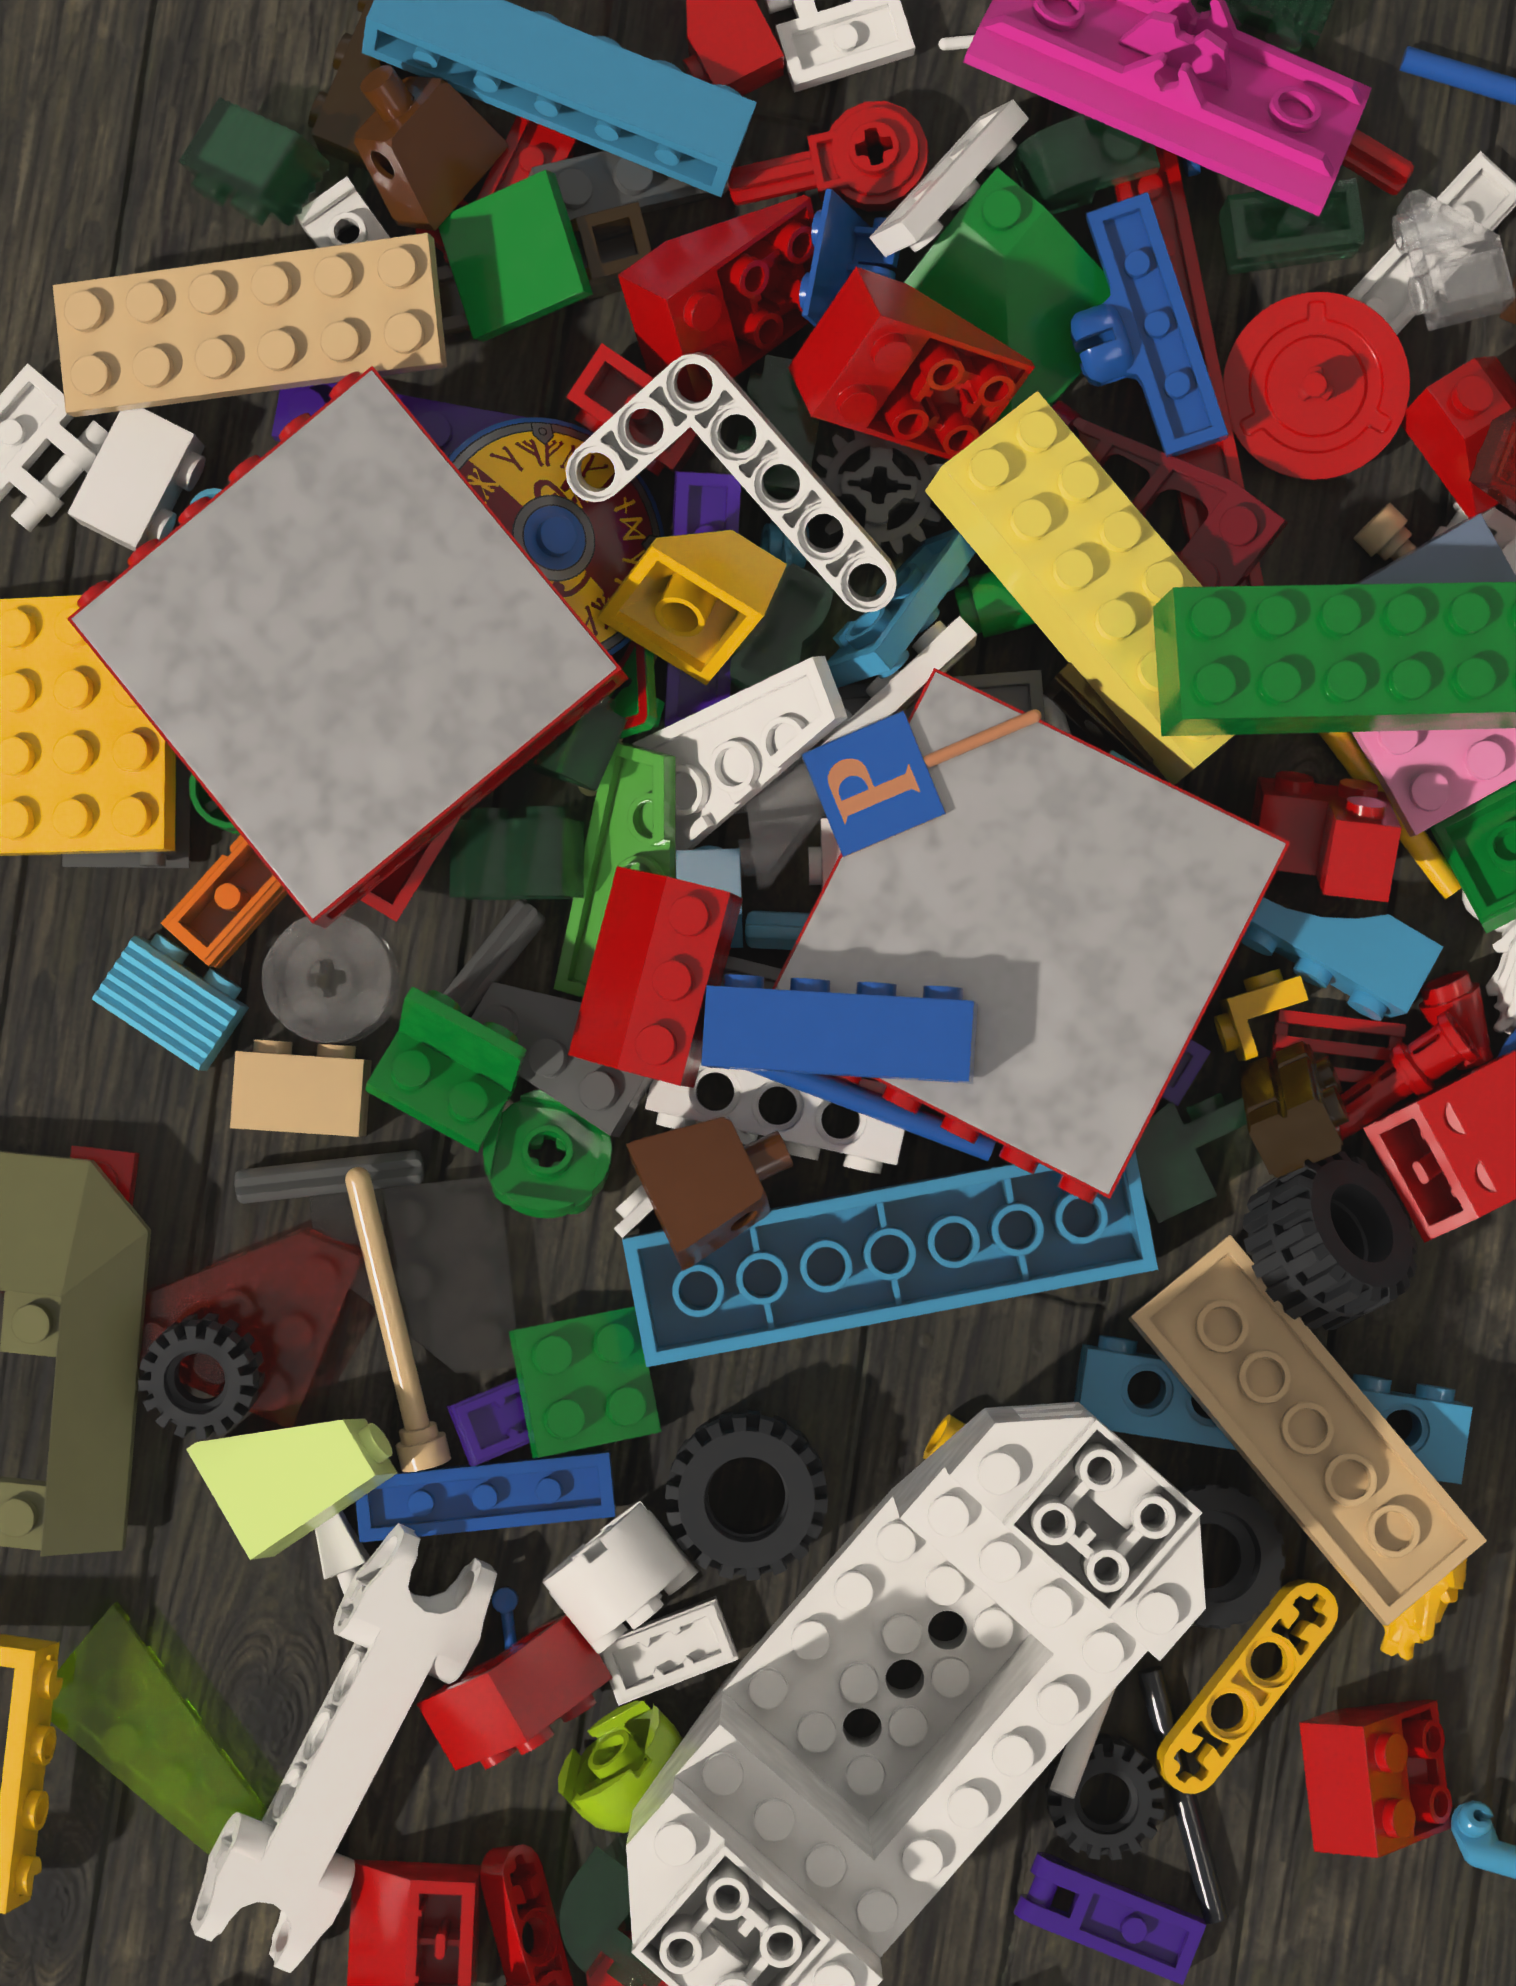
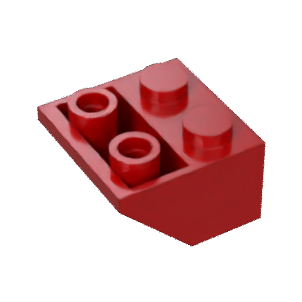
M1426 1699L1336 1709L1299 1722L1314 1852L1380 1858L1451 1829L1452 1797L1447 1788L1443 1755L1445 1735L1439 1720L1437 1700Z
M354 1859L355 1873L351 1889L347 1986H477L481 1865Z

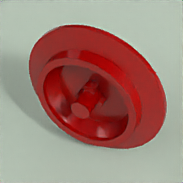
M1309 292L1287 297L1268 306L1246 325L1229 353L1223 376V385L1233 432L1249 454L1266 467L1278 473L1294 478L1317 480L1350 473L1371 461L1389 444L1396 434L1407 409L1410 392V372L1406 354L1398 336L1386 320L1375 310L1354 298L1342 294Z

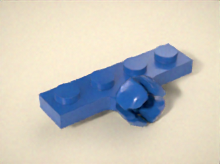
M1148 192L1086 213V220L1110 289V297L1103 304L1075 313L1071 319V338L1075 352H1082L1080 354L1082 362L1080 367L1083 375L1091 385L1097 387L1124 378L1136 379L1143 389L1166 458L1170 456L1175 457L1226 440L1228 432Z

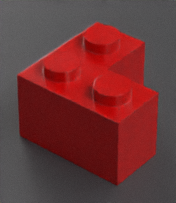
M1292 771L1277 772L1275 779L1258 777L1250 823L1291 842L1277 871L1316 875L1323 895L1380 902L1389 901L1402 827L1384 791H1378L1376 784L1360 779H1342L1339 782V786L1316 784L1313 777Z
M565 1614L536 1627L496 1657L463 1671L454 1683L443 1684L418 1702L417 1706L455 1771L479 1761L484 1769H489L511 1756L517 1750L520 1755H523L548 1741L554 1736V1732L550 1727L553 1722L561 1718L563 1723L589 1710L597 1703L592 1693L613 1677L600 1655L596 1653Z

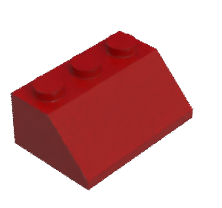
M617 866L568 1055L640 1076L694 1088L702 1059L706 985L721 986L743 898L724 890Z

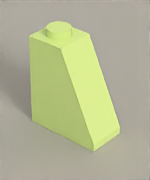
M344 1419L196 1442L186 1449L250 1560L276 1556L397 1474L389 1459L393 1452L388 1439L379 1427L373 1423L368 1424L366 1419Z

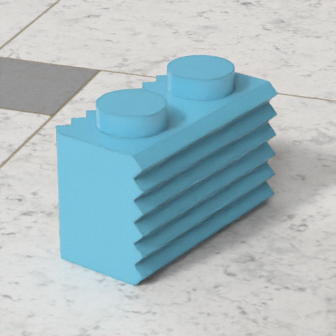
M156 933L152 941L134 935L130 939L128 946L122 951L121 956L116 960L113 968L108 972L99 989L94 993L92 1000L197 1070L207 1071L249 1009L247 1005L236 999L242 988L209 968L204 977L183 963L189 953L159 933Z

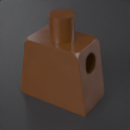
M383 65L370 72L361 82L360 90L373 106L375 112L355 133L354 144L398 226L435 231L509 146L495 129L448 82L441 78L409 76L401 80L391 65Z
M729 1117L712 1119L626 1144L632 1164L682 1271L694 1266L769 1214L770 1209L767 1195L760 1181L793 1167L790 1154L778 1131L743 1146Z

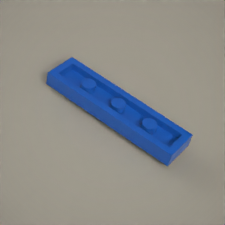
M606 1450L487 1462L476 1466H470L469 1464L430 1468L416 1472L398 1471L396 1475L356 1501L359 1542L382 1541L398 1523L415 1530L414 1533L421 1537L616 1517L611 1452Z

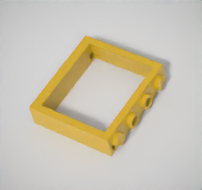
M0 1634V1666L15 1669L0 1792V1913L6 1914L31 1900L34 1876L42 1871L41 1859L36 1856L38 1831L44 1826L49 1810V1796L46 1791H43L45 1768L50 1763L56 1747V1729L54 1726H50L53 1700L58 1697L63 1684V1678L57 1677L60 1642Z

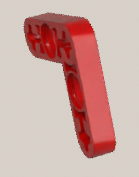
M524 1844L492 1848L485 1855L481 1863L480 1880L507 1982L504 1986H574L543 1866L538 1854L532 1847ZM522 1904L523 1908L517 1909V1905ZM526 1922L531 1925L534 1934V1945L530 1954L525 1951L522 1940L523 1928Z

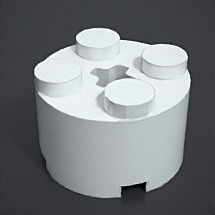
M638 1501L604 1526L601 1532L588 1543H583L543 1579L542 1583L596 1653L599 1654L627 1631L623 1624L625 1620L633 1630L639 1627L664 1605L660 1600L663 1596L660 1591L664 1589L668 1595L673 1594L698 1573V1570L653 1513L647 1510L641 1501Z

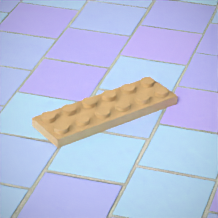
M428 233L53 285L65 411L73 417L335 383L355 371H360L363 374L371 366L376 369L380 376L447 368L434 238Z
M1228 1235L1130 1316L1128 1320L1382 1625L1388 1626L1487 1540L1312 1331L1304 1325L1301 1318L1298 1317L1294 1320L1284 1312L1283 1305L1278 1300L1273 1302L1265 1292L1267 1287L1261 1277L1257 1279L1252 1269L1254 1262L1234 1238Z

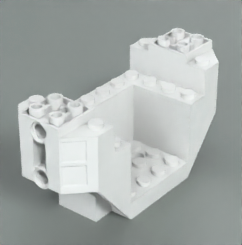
M1079 1402L990 1407L981 1410L889 1491L723 1681L633 1809L626 1843L632 1932L631 1953L668 1986H878L883 1980L880 1958L1144 1654L1149 1651L1161 1661L1206 1609L1200 1515L1202 1512ZM953 1611L964 1619V1626L958 1637L951 1641H939L929 1634V1623L939 1612ZM911 1660L920 1666L922 1674L916 1685L909 1689H897L887 1682V1670L896 1661ZM860 1708L873 1711L880 1719L876 1731L870 1736L863 1738L850 1735L843 1726L847 1715L853 1710Z

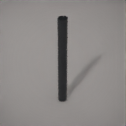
M1162 1666L1150 1667L1138 1672L1157 1748H1159L1162 1740L1177 1722ZM1180 1749L1174 1757L1180 1764V1769L1176 1774L1177 1777L1184 1771L1191 1773L1186 1753L1183 1749ZM1167 1784L1202 1917L1206 1924L1222 1922L1228 1919L1229 1915L1197 1795L1182 1793Z

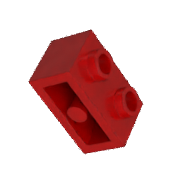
M601 343L566 396L569 401L580 408L574 420L595 433L654 378ZM646 408L638 409L630 417L629 430L632 437L640 444L653 445L658 443L664 431L663 421L653 410ZM690 427L645 469L657 477L664 467L675 473V470L681 471L702 439Z

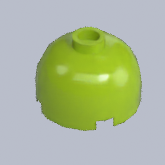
M633 1701L620 1706L598 1720L587 1731L592 1737L598 1739L586 1748L582 1756L573 1748L566 1757L559 1773L558 1792L584 1819L596 1828L617 1833L629 1832L633 1809L683 1740L669 1719L654 1704L653 1709H651L644 1701Z

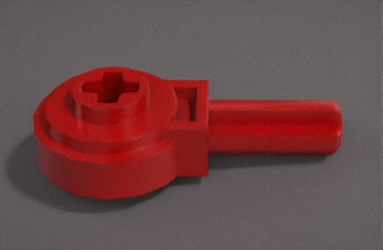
M867 101L847 109L832 124L828 132L807 136L809 151L734 167L728 179V186L734 204L739 206L817 188L821 202L824 201L826 189H832L845 202L867 212L889 211L896 208L927 175L929 171V146L920 122L905 108L887 101ZM874 146H881L883 151V163L878 165H871L869 159V148Z

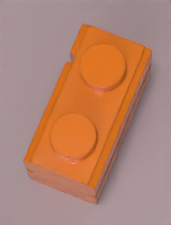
M241 834L229 847L231 854L229 856L222 854L161 922L169 932L205 964L218 969L225 964L288 894Z

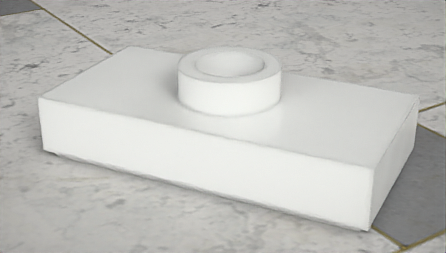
M716 1596L641 1624L634 1630L632 1628L628 1629L613 1644L599 1653L613 1677L609 1682L618 1706L739 1659Z

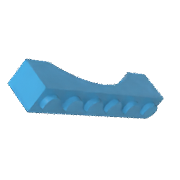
M1113 750L1109 752V754L1146 771ZM1264 897L1241 941L1247 947L1263 955L1272 956L1275 951L1295 963L1292 970L1297 976H1301L1306 982L1320 988H1327L1328 984L1334 986L1350 996L1347 1003L1351 1008L1377 1021H1381L1383 1017L1390 1019L1408 1013L1443 949V946L1389 914L1359 919L1320 917L1287 909Z

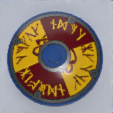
M541 417L518 418L491 425L465 440L447 457L608 653L613 655L631 639L597 618L602 608L655 538L665 537L661 517L648 486L640 474H638L617 494L605 501L590 502L581 499L573 493L566 478L567 462L573 452L593 433L572 423ZM597 452L589 453L582 461L581 472L586 483L599 489L607 488L614 480L615 469L607 456Z

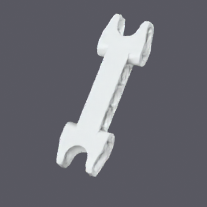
M398 1523L367 1562L356 1572L339 1605L333 1626L334 1634L350 1640L354 1644L262 1821L236 1812L229 1818L209 1854L206 1873L190 1922L196 1936L212 1942L217 1935L223 1932L228 1922L242 1907L256 1902L274 1904L281 1911L278 1924L272 1936L269 1955L274 1960V1967L291 1973L318 1939L333 1924L351 1888L355 1873L354 1860L335 1851L426 1676L430 1675L443 1682L452 1684L460 1677L480 1640L483 1622L497 1577L496 1571L490 1564L474 1558L470 1564L462 1569L457 1579L445 1592L430 1597L414 1595L410 1592L408 1585L412 1568L418 1556V1546L421 1539L414 1533L415 1530Z

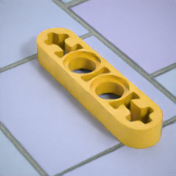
M1297 1579L1288 1582L1277 1592L1267 1608L1259 1615L1162 1740L1156 1751V1766L1159 1775L1167 1784L1182 1793L1196 1794L1205 1791L1216 1781L1332 1631L1338 1618V1606L1334 1595L1328 1588L1310 1580ZM1299 1596L1308 1600L1316 1596L1317 1598L1312 1606L1318 1613L1316 1620L1311 1623L1302 1619L1289 1633L1301 1639L1296 1648L1289 1639L1271 1630L1276 1622L1287 1629L1291 1627L1299 1615V1611L1293 1606ZM1266 1642L1275 1643L1282 1653V1665L1275 1675L1268 1678H1259L1252 1670L1251 1655L1260 1644ZM1226 1693L1237 1694L1243 1705V1715L1240 1721L1234 1727L1228 1729L1218 1728L1211 1717V1708L1214 1701L1220 1695ZM1199 1723L1205 1732L1221 1740L1222 1743L1216 1750L1212 1745L1205 1742L1195 1756V1760L1201 1765L1199 1771L1195 1775L1184 1771L1177 1777L1176 1774L1180 1769V1764L1174 1759L1176 1753L1180 1749L1191 1753L1204 1739L1192 1732Z

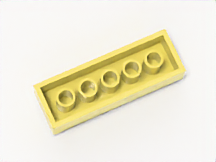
M1038 391L941 466L926 488V494L1063 657L1074 665L1154 759V765L1169 783L1173 785L1178 783L1234 736L1161 735L1153 607L1173 587L1203 586Z

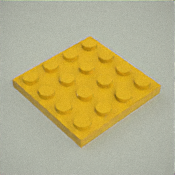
M82 595L0 599V856L175 851L176 754L67 620L70 615L79 609L77 601Z

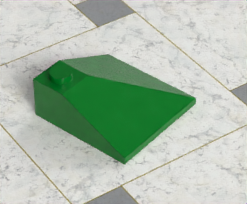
M998 167L956 214L904 282L1033 362L1035 368L993 425L1037 391L1051 407L1082 372L1080 367L1082 363L1080 354L1082 352H1075L1071 338V319L1075 313L1103 304L1110 297V289L1104 271L1043 205Z

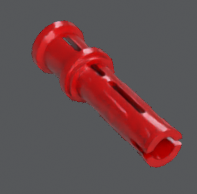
M1444 1011L1437 1016L1438 1024L1410 1044L1406 1045L1400 1042L1392 1048L1393 1052L1389 1054L1390 1061L1340 1095L1349 1116V1122L1339 1125L1342 1141L1355 1134L1413 1092L1418 1096L1422 1093L1426 1095L1435 1089L1434 1081L1462 1061L1466 1060L1472 1063L1480 1057L1469 1035L1448 1011Z

